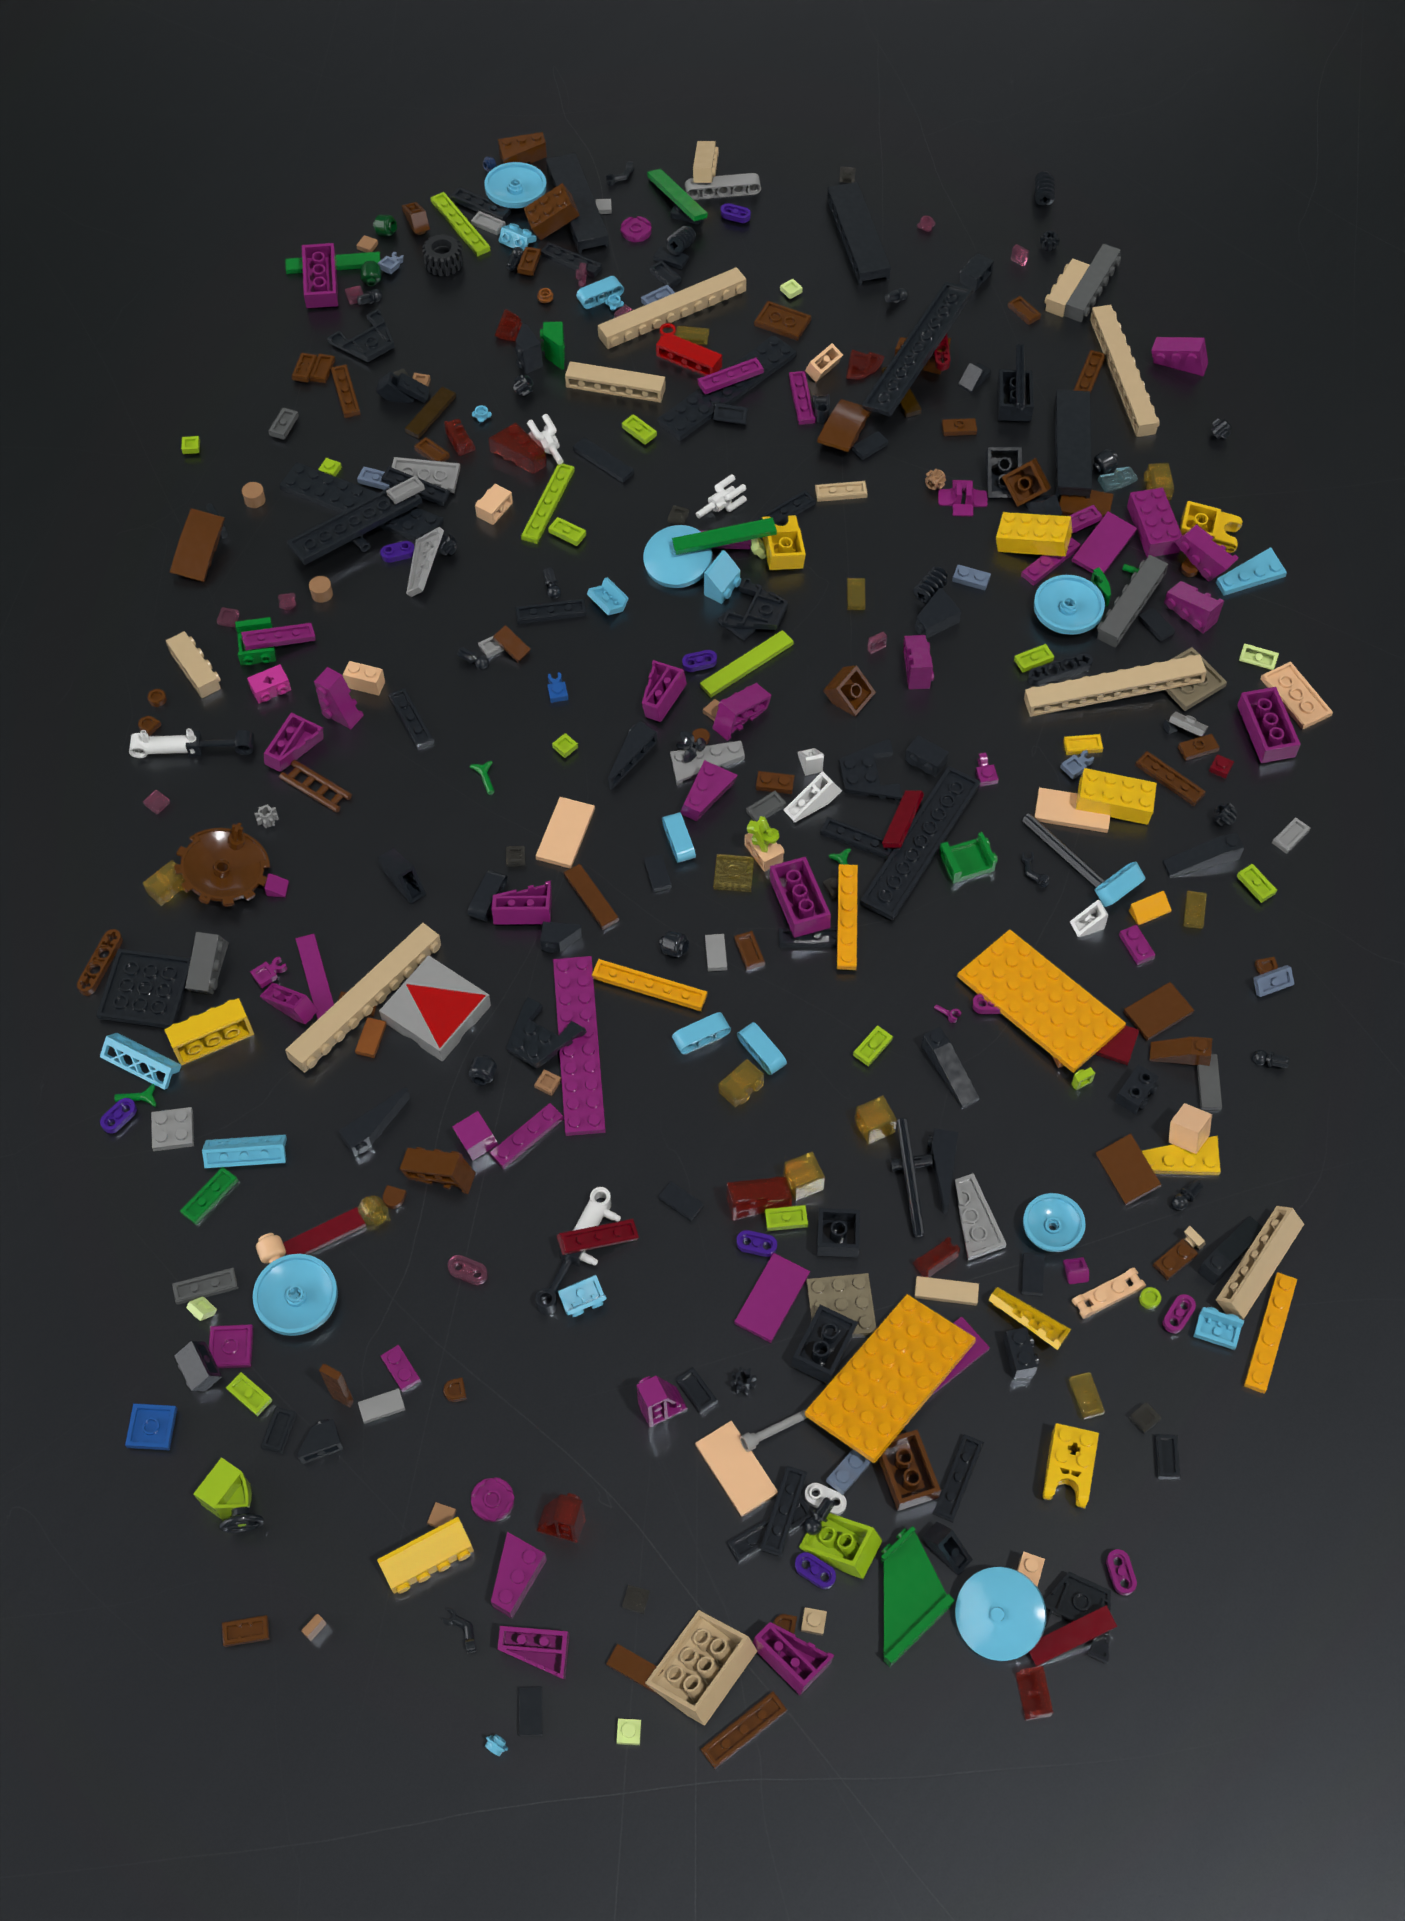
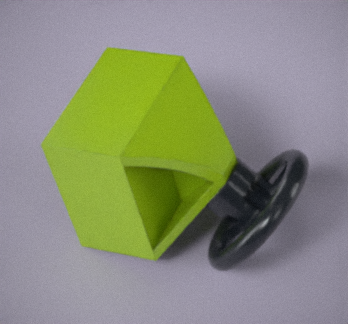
M221 1457L194 1492L195 1497L203 1507L224 1520L220 1523L219 1528L225 1533H242L259 1528L263 1525L264 1518L257 1514H250L249 1507L252 1491L249 1481L241 1470Z

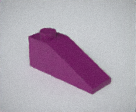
M271 983L260 995L261 999L293 1020L305 1025L318 1011L307 995L275 983Z

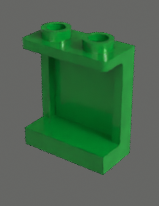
M270 617L235 622L238 634V658L241 666L276 661L275 646L245 650L241 637V632L273 628Z
M983 832L978 833L976 839L954 846H949L948 842L940 844L939 855L953 884L995 871V866L998 862L995 852L992 853L989 839L985 838Z

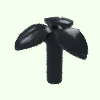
M686 731L680 732L682 742H677L676 744L678 749H687L684 753V763L694 760L697 756L695 749L702 751L706 746L703 738H698L694 742V735Z

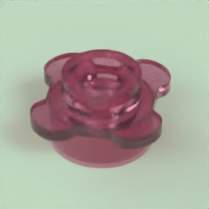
M923 216L917 227L929 232L935 226V221L930 216Z
M280 594L278 596L280 600L279 607L285 610L294 608L296 606V601H294L295 594Z

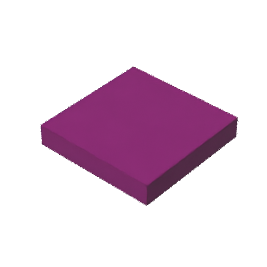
M253 1325L210 1326L209 1350L218 1369L251 1367Z

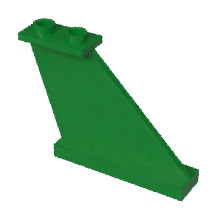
M913 1526L909 1530L903 1529L896 1537L898 1540L893 1545L889 1543L881 1551L880 1562L884 1564L883 1661L889 1668L955 1601L949 1594H946Z

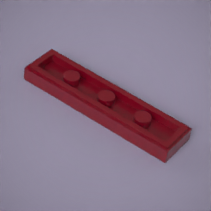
M905 791L882 842L884 848H901L924 796L922 791Z
M356 1207L283 1242L287 1255H308L366 1227V1224Z
M633 1219L563 1232L557 1235L562 1255L635 1241L639 1238Z
M1106 1605L1041 1637L1037 1645L1029 1653L1037 1667L1116 1628L1117 1625Z

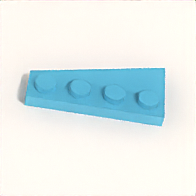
M1270 547L1217 578L1216 584L1224 596L1286 577L1287 572Z

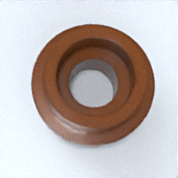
M542 288L537 295L538 300L542 303L551 302L553 300V293L548 288Z

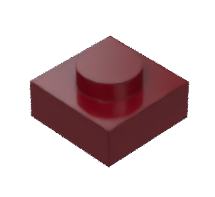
M1217 754L1209 772L1226 779L1234 761Z

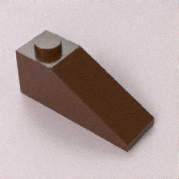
M417 202L401 205L414 233L420 235L426 233V230H430L426 211Z
M1185 1037L1151 1042L1150 1061L1210 1066L1212 1038Z

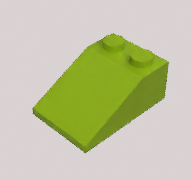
M829 1513L826 1517L828 1521L821 1522L822 1529L817 1535L806 1533L799 1548L813 1554L823 1562L844 1573L863 1579L882 1543V1539L873 1527Z

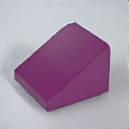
M268 874L265 885L266 895L286 898L289 880Z
M1084 1257L1063 1260L1069 1284L1089 1281V1268Z

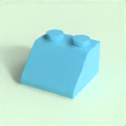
M724 550L704 572V595L721 604L731 596L734 588H737L741 583L740 569Z

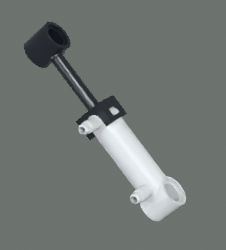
M190 728L186 730V735L148 736L145 730H141L140 733L132 734L129 754L135 758H144L148 754L188 753L189 757L202 756L203 747L235 746V751L238 754L249 755L253 752L254 734L248 730H239L234 739L203 740L200 731H192Z
M597 1187L593 1189L590 1194V1200L574 1230L599 1226L603 1217L612 1221H620L621 1216L609 1210L611 1207L610 1192L606 1188ZM599 1198L605 1199V1201L602 1203H599L596 1200ZM560 1249V1257L564 1261L550 1287L543 1288L537 1292L535 1298L538 1311L544 1315H550L556 1311L558 1306L556 1292L571 1264L579 1267L581 1262L584 1261L588 1264L597 1265L598 1260L586 1254L585 1251L562 1255ZM544 1299L552 1300L546 1305L541 1303Z

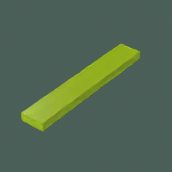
M445 192L431 197L432 204L477 257L491 251L489 244Z
M563 463L557 465L521 535L522 540L538 544L575 471L574 466Z
M782 630L700 682V687L711 698L791 647L794 641Z

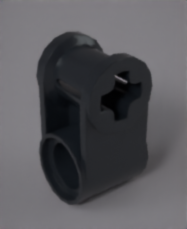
M813 394L812 404L815 421L819 424H825L830 414V394Z

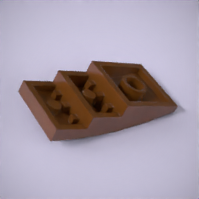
M841 399L825 423L817 443L849 452L858 440L859 433L864 428L871 411L863 409L862 405Z
M191 508L178 542L170 573L205 582L209 566L211 567L214 552L217 550L225 517Z

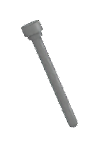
M807 1409L756 1434L748 1432L740 1436L743 1448L749 1452L756 1448L759 1441L806 1419L805 1411Z

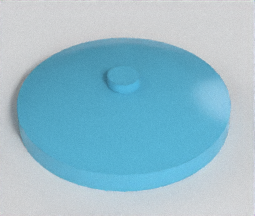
M522 162L505 163L493 168L487 174L484 182L488 198L497 205L507 208L526 207L546 192V178L543 172L533 165Z
M674 525L654 534L648 541L643 554L646 571L652 580L665 587L683 588L702 579L704 572L712 563V549L708 548L676 555L672 543V538L699 533L701 531L686 525Z
M1059 575L1046 580L1037 589L1034 598V611L1037 618L1049 629L1062 634H1081L1093 629L1100 622L1105 608L1104 597L1099 588L1089 580L1075 575Z
M291 1254L276 1259L260 1273L253 1289V1305L259 1319L270 1330L288 1336L306 1334L320 1327L332 1314L338 1297L337 1283L329 1267L320 1259L306 1254Z
M992 1567L977 1572L965 1582L956 1601L955 1615L961 1636L972 1650L985 1658L996 1661L1017 1659L1030 1652L1043 1635L1046 1624L1044 1599L1034 1582L1025 1574L1015 1569Z

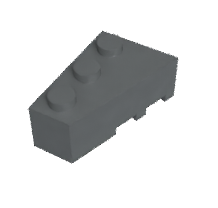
M196 932L185 986L187 990L213 995L218 985V977L229 944L220 935Z

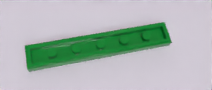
M662 169L647 172V177L694 222L707 218L708 213Z
M380 252L336 255L337 270L360 269L366 261H375L377 264L381 261ZM302 258L285 259L286 274L303 273Z
M772 517L672 538L675 554L679 555L776 535L777 529Z

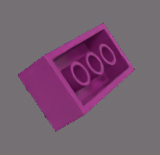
M334 243L302 245L303 287L306 308L338 306L337 264Z
M1163 487L1131 492L1127 508L1134 526L1137 528L1136 531L1146 557L1148 558L1149 555L1156 557L1180 553L1179 546L1175 542L1182 534Z
M1271 687L1241 693L1237 706L1260 762L1266 763L1296 757L1301 744L1277 688Z
M806 857L770 866V881L794 938L830 928L831 914Z

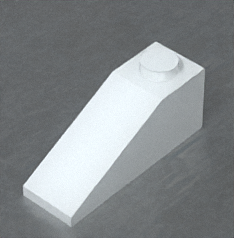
M822 771L784 811L794 822H797L828 805L842 790Z

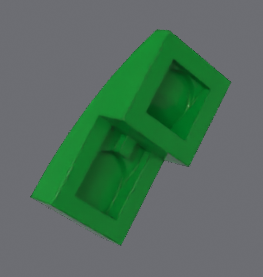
M1098 567L1093 570L1091 582L1101 591L1105 607H1107L1111 597V589L1106 576Z

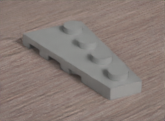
M394 457L392 468L416 476L419 479L447 489L451 493H455L460 472L459 463Z
M440 527L415 541L406 592L410 597L424 590L444 532Z
M741 741L705 746L702 751L695 749L697 756L688 763H684V753L687 749L670 752L677 785L682 784L684 780L689 778L691 780L695 779L704 760L719 767H726L745 759Z
M974 1173L955 1179L954 1185L968 1261L1005 1248L1007 1244Z

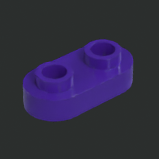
M730 203L721 206V216L725 219L740 223H746L750 220L751 212L746 207Z
M403 541L386 545L380 551L381 558L389 563L411 558L414 553V544L410 541Z
M712 650L690 653L682 659V667L688 672L712 668L717 663V655Z
M123 1098L112 1106L101 1117L100 1124L103 1130L107 1133H115L136 1114L137 1107L134 1101L130 1098Z
M744 1230L737 1236L736 1244L742 1252L770 1257L777 1250V1241L771 1235ZM744 1241H749L750 1244H749V1245H744L743 1242H744ZM769 1245L770 1249L766 1250L763 1246Z
M808 1552L797 1556L795 1569L799 1575L821 1589H829L834 1585L836 1573L831 1566ZM804 1562L809 1563L810 1567L808 1569L802 1567ZM827 1575L829 1579L822 1581L820 1577Z

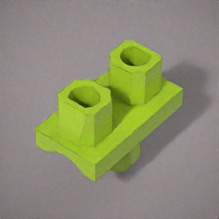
M760 816L758 821L751 820L747 826L748 833L753 834V845L760 846L762 852L767 853L769 843L774 844L779 839L778 830L769 827L766 817Z

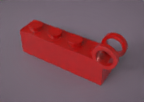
M665 323L661 325L660 340L656 343V356L704 376L718 372L721 369L722 354L676 336V328L673 324ZM666 327L673 329L671 333H664L662 330Z

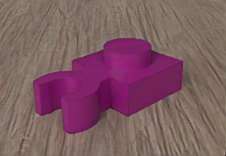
M276 957L272 964L269 965L267 962H264L250 971L258 985L263 988L278 979L276 973L285 972L287 966L286 964L277 966L282 960L280 957Z

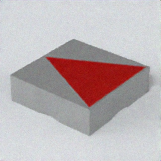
M428 955L379 1012L382 1021H386L388 1026L403 1036L411 1038L421 1048L443 1062L460 1042L465 1032L474 1026L489 1009L491 1002L489 994Z

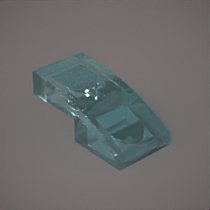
M1131 467L1116 468L1112 474L1100 475L1098 482L1103 490L1108 492L1130 485L1137 481L1138 478Z

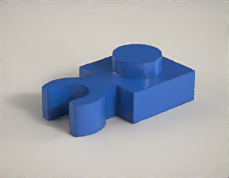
M558 672V678L553 679L551 674H548L549 684L547 686L551 703L568 700L566 684L562 682L561 673Z

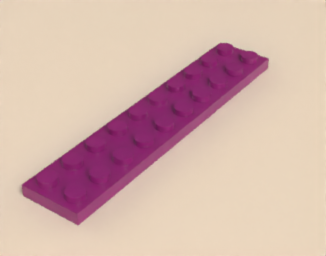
M592 957L553 959L558 1035L560 1036L571 1021L584 1027L587 1031L582 1037L579 1035L572 1040L573 1043L560 1049L566 1136L606 1133L594 981L592 977Z

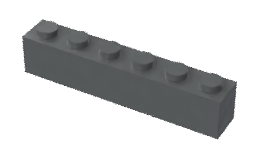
M1106 244L1101 246L1067 301L1064 312L1065 317L1082 322L1084 317H1088L1090 307H1094L1097 296L1100 297L1103 286L1106 287L1109 281V276L1114 274L1115 266L1120 264V249Z
M1149 555L1146 561L1143 560L1141 562L1138 573L1134 572L1130 580L1131 583L1125 585L1122 596H1118L1115 600L1114 608L1109 609L1105 616V621L1099 623L1097 639L1115 648L1117 647L1165 576L1168 563Z

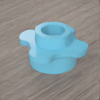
M612 294L605 300V304L609 305L610 310H616L624 305V302L621 301L620 296L617 294Z
M480 405L472 412V416L476 417L478 422H484V420L492 416V413L488 412L486 406Z
M495 1734L494 1736L486 1737L488 1741L485 1746L493 1754L500 1756L502 1752L508 1750V1747L505 1745L506 1741L499 1735Z

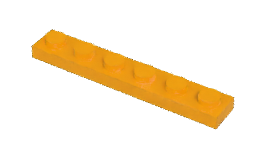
M839 864L837 969L856 970L858 865Z
M598 959L592 973L593 979L698 1011L702 1010L707 998V991Z
M1279 1272L1275 1275L1244 1387L1263 1394L1267 1390L1297 1283L1296 1278Z

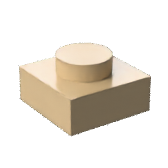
M1191 1226L1184 1231L1187 1236L1185 1240L1193 1248L1196 1246L1200 1250L1206 1244L1205 1240Z
M805 1607L801 1632L823 1636L827 1611Z

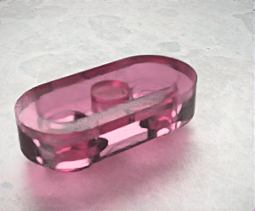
M455 1255L448 1261L449 1273L456 1278L474 1285H480L488 1277L487 1269L482 1263L462 1255ZM459 1265L462 1266L460 1270L455 1269ZM476 1273L481 1274L478 1278L474 1277Z

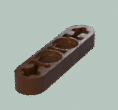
M111 929L103 935L77 982V988L82 995L89 996L96 991L113 961L117 950L123 942L118 930ZM108 951L109 955L106 958L99 957L101 952ZM94 967H100V968H101L98 973H96V974H92V973H91V969H92V968H94Z

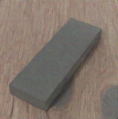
M1211 1054L1210 1066L1197 1065L1201 1110L1222 1109L1217 1054Z
M234 1268L172 1283L175 1303L177 1305L200 1297L206 1298L238 1289Z

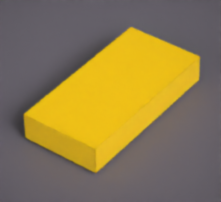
M1100 734L1064 737L1066 755L1081 754L1085 750L1088 751V754L1103 752Z

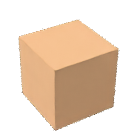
M1184 1103L1170 1122L1169 1143L1197 1154L1210 1136L1212 1114Z

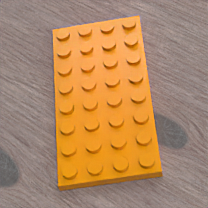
M1010 929L959 971L957 975L960 980L977 994H982L987 1002L990 1001L994 1004V1007L999 1008L1001 1014L1073 1073L1126 1025L1125 1021Z
M907 1294L807 1408L805 1416L872 1463H875L974 1345L976 1338Z

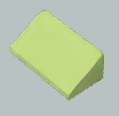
M1244 644L1239 661L1274 670L1279 653Z

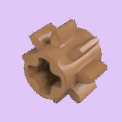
M935 469L934 471L930 470L926 474L925 483L929 489H941L945 485L946 476L943 471Z

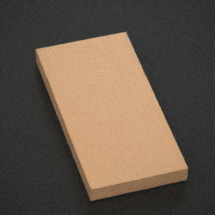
M1288 662L1261 675L1260 679L1267 688H1277L1286 711L1302 730L1332 716L1333 711L1292 662Z
M1039 787L1035 818L1039 822L1108 833L1110 815L1075 810L1077 793Z
M560 797L537 851L536 860L571 869L594 813L595 806Z
M730 1421L696 1442L695 1446L740 1516L743 1517L777 1496L778 1491L752 1451L747 1452L743 1448L740 1441L741 1434L733 1422Z

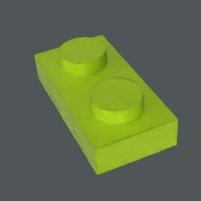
M634 414L622 422V428L645 445L657 436L656 430Z
M559 517L548 528L549 533L576 546L586 536V530Z
M1044 644L1015 655L1014 661L1023 673L1054 661V655L1048 646Z
M1253 864L1237 874V878L1261 903L1277 892V889Z
M877 1025L853 1052V1056L869 1067L893 1040V1036Z
M806 1205L765 1209L767 1231L808 1227Z
M242 1372L226 1387L227 1391L257 1417L272 1402V1399Z

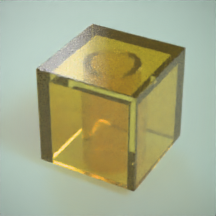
M884 1096L856 1107L855 1121L868 1144L895 1133L897 1119Z
M813 1152L784 1162L785 1182L789 1190L792 1191L795 1200L824 1190L825 1176Z

